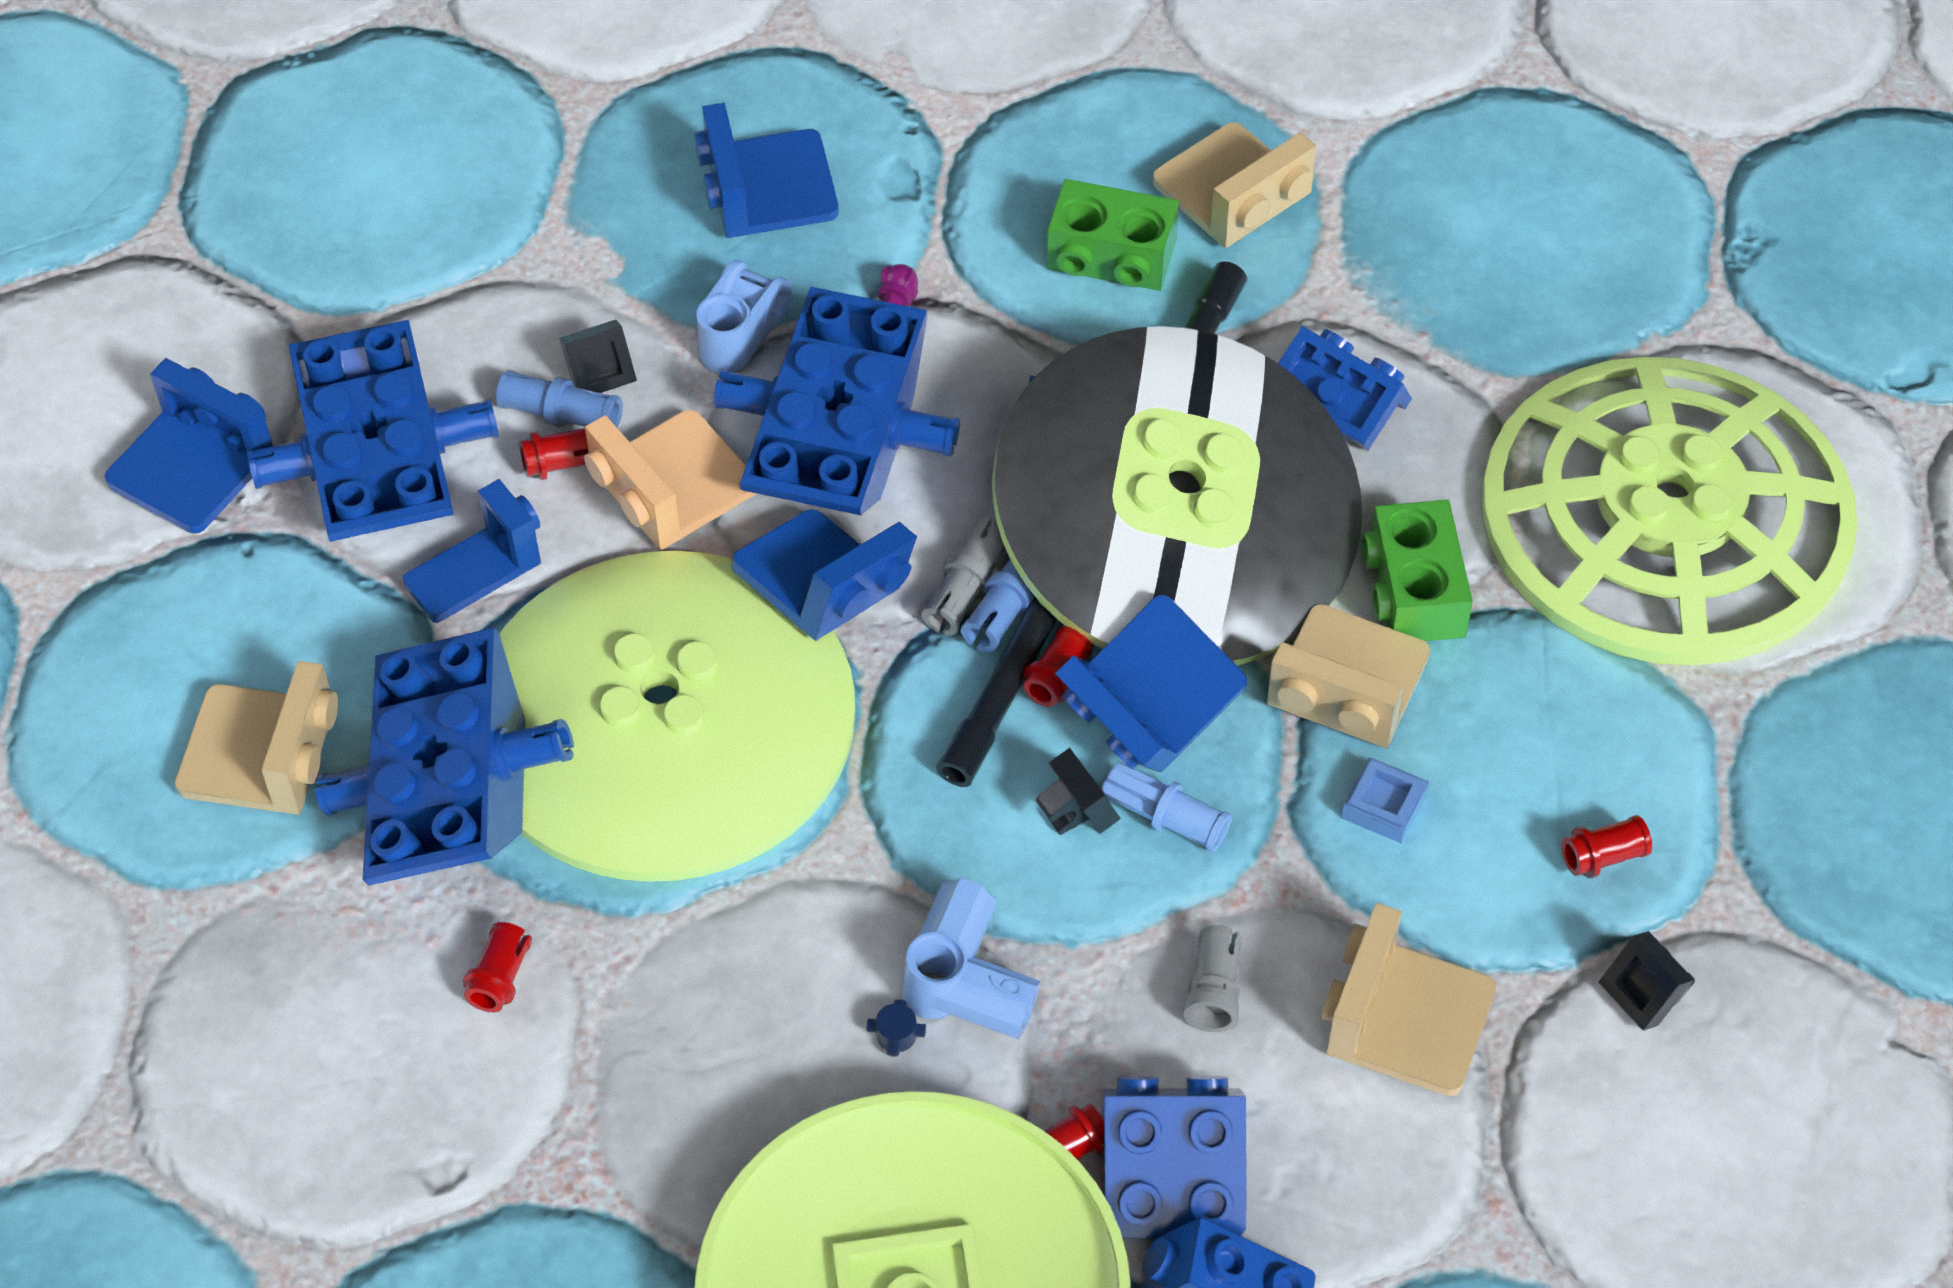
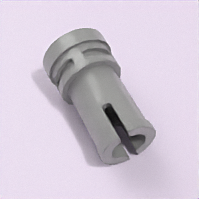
M1214 925L1200 931L1196 976L1190 981L1189 994L1185 1000L1183 1016L1187 1023L1203 1031H1227L1235 1027L1238 1022L1240 990L1236 984L1239 951L1243 938L1239 932L1232 934V928Z

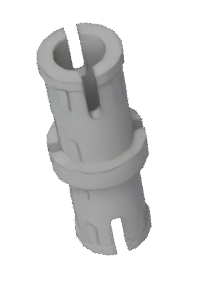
M986 516L978 519L973 532L960 553L952 555L943 567L945 572L943 581L929 604L922 610L921 617L923 621L935 632L939 633L945 620H947L948 623L943 630L944 635H955L976 597L985 595L983 592L984 585L1006 549L996 521L990 532L986 531L991 524V517Z

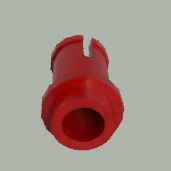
M585 428L541 437L535 431L530 432V439L519 441L522 465L527 477L538 475L540 480L547 479L548 472L586 465L584 456L589 453Z
M1063 626L1059 628L1056 637L1041 659L1030 663L1025 669L1023 688L1027 696L1035 703L1045 707H1052L1057 702L1065 701L1062 695L1069 688L1055 673L1073 655L1083 660L1089 658L1093 653L1094 644L1083 634L1071 627Z
M1639 815L1592 830H1588L1584 826L1576 827L1571 831V836L1563 838L1561 844L1562 855L1568 870L1574 876L1583 874L1587 878L1597 877L1600 874L1601 868L1636 857L1648 856L1652 853L1653 847L1648 826Z
M498 922L491 927L489 938L476 967L468 970L462 980L463 986L466 989L464 997L473 1007L485 1012L494 1013L499 1012L503 1005L511 1003L514 999L516 990L513 982L523 958L532 944L531 936L524 935L525 930L508 922Z
M1091 1103L1082 1108H1079L1077 1105L1070 1106L1068 1108L1069 1116L1044 1130V1132L1062 1144L1077 1160L1089 1152L1095 1156L1103 1153L1104 1120Z

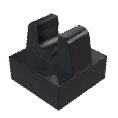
M616 319L559 338L570 378L575 387L602 393L637 381L623 328Z
M1068 748L1049 762L1059 778L1042 792L1035 801L1060 835L1087 820H1090L1099 834H1101L1121 819L1071 748Z
M1649 931L1634 935L1598 982L1632 1020L1645 1031L1659 1026L1670 1010L1681 1001L1692 987L1695 979L1676 961L1667 948L1662 946Z

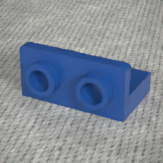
M1302 326L1278 364L1293 374L1315 395L1326 408L1344 438L1368 451L1397 405L1406 409L1412 400L1405 385L1402 383L1405 376L1394 366L1379 358L1374 357L1369 364L1351 354L1354 346L1343 337L1328 329H1324L1319 336Z

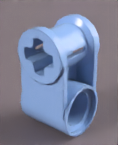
M737 259L732 260L722 272L717 284L705 300L699 304L696 311L699 357L704 367L720 373L722 369L729 370L732 373L743 369L750 362L752 356L771 330L776 328L785 316L792 296L791 281L783 277H777L775 280L749 271L746 263Z

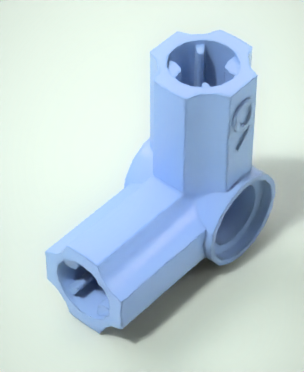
M963 877L954 881L943 880L919 936L912 941L907 949L901 994L903 1000L907 1002V1006L921 1018L938 1019L950 1014L1019 1039L1030 1019L1041 981L975 958L997 906V899L989 895L982 884ZM923 973H939L945 978H928Z

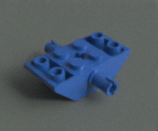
M810 286L778 376H775L770 381L722 369L719 374L720 380H717L715 386L714 406L720 409L728 408L764 416L740 481L741 490L861 516L881 499L900 445L942 453L944 456L952 457L955 451L954 446L957 445L960 419L911 410L927 323V310Z
M409 319L289 344L306 433L301 434L302 440L257 450H247L255 489L310 476L312 482H317L329 542L454 515L440 454L446 453L445 447L489 437H499L491 398L484 399L482 402L436 411L435 405L429 406Z
M492 627L375 655L369 761L366 766L318 775L315 782L320 787H315L316 799L320 809L327 816L337 814L339 811L367 805L362 880L368 886L492 859L522 833L524 769L558 761L572 760L574 753L569 748L574 747L570 728L563 719L553 720L552 723L525 729V718L501 637L497 630Z

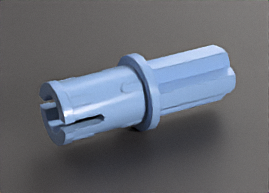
M1117 763L1110 769L1102 786V792L1107 799L1151 820V827L1153 829L1161 831L1165 827L1206 847L1212 853L1223 842L1231 824L1232 817L1230 813L1222 812L1183 793L1180 783L1175 781L1170 785H1166L1123 763Z

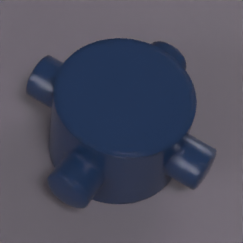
M896 999L893 1001V1004L883 1007L878 1012L876 1019L868 1018L866 1030L867 1032L876 1033L878 1043L886 1050L888 1056L897 1057L900 1052L911 1048L917 1037H925L926 1024L917 1023L915 1013L907 1006V1002Z

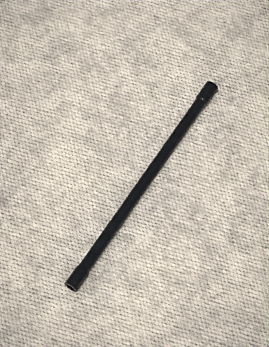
M1222 261L1215 265L1195 301V309L1184 328L1212 334L1216 333L1219 325L1227 319L1247 282L1246 273L1242 268L1227 261ZM1035 596L968 717L959 724L936 766L938 774L958 787H968L971 785L995 741V733L1025 680V669L1036 660L1058 620Z

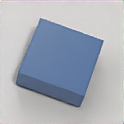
M1369 757L1343 805L1341 818L1402 843L1427 795L1429 781Z

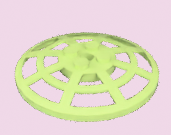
M1636 357L1609 360L1574 370L1549 382L1523 401L1504 423L1491 448L1482 486L1483 521L1490 547L1504 574L1523 598L1553 624L1588 644L1619 656L1657 664L1703 665L1730 662L1764 652L1795 636L1822 613L1838 592L1853 555L1857 532L1855 495L1845 466L1830 441L1804 413L1778 393L1748 377L1715 365L1680 358ZM1637 376L1640 385L1639 389H1630L1608 395L1587 405L1579 412L1550 402L1578 387L1610 378ZM1663 376L1681 377L1710 383L1743 395L1751 401L1739 408L1728 401L1706 393L1682 388H1669L1666 386ZM1645 403L1650 425L1635 429L1623 436L1596 420L1615 410ZM1672 403L1700 407L1722 415L1727 419L1710 433L1694 427L1677 424ZM1775 414L1796 430L1819 456L1833 482L1800 476L1797 465L1785 445L1762 422ZM1529 417L1560 429L1547 451L1542 471V483L1504 491V471L1509 450L1519 430ZM1750 433L1768 451L1780 473L1746 471L1742 461L1731 447ZM1576 438L1606 453L1599 475L1562 479L1564 459ZM1663 483H1675L1682 486L1688 492V495L1679 498L1670 497L1657 486ZM1750 495L1785 497L1786 506L1783 521L1772 540L1744 518ZM1597 499L1600 512L1611 528L1597 545L1589 540L1575 523L1566 503ZM1804 500L1839 506L1840 523L1835 548L1826 568L1816 581L1787 555L1792 549L1802 526L1805 508ZM1545 506L1547 516L1558 537L1571 553L1582 561L1559 589L1542 575L1524 553L1511 528L1508 514ZM1730 539L1754 557L1732 570L1710 576L1702 575L1700 555L1718 549ZM1631 545L1654 555L1671 557L1674 559L1676 577L1645 572L1626 565L1618 559ZM1770 572L1797 598L1787 608L1760 622L1730 631L1708 633L1705 598L1718 597L1741 590L1761 580ZM1602 577L1638 593L1678 599L1681 634L1661 633L1628 626L1593 612L1581 605V602Z

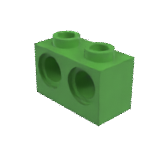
M1064 179L1048 228L1047 269L1065 272L1073 276H1086L1122 283L1130 287H1143L1161 291L1177 239L1179 200Z
M1450 500L1375 506L1371 532L1362 533L1361 545L1364 566L1366 570L1375 569L1378 583H1373L1372 601L1376 620H1386L1388 628L1423 641L1466 638L1473 600Z

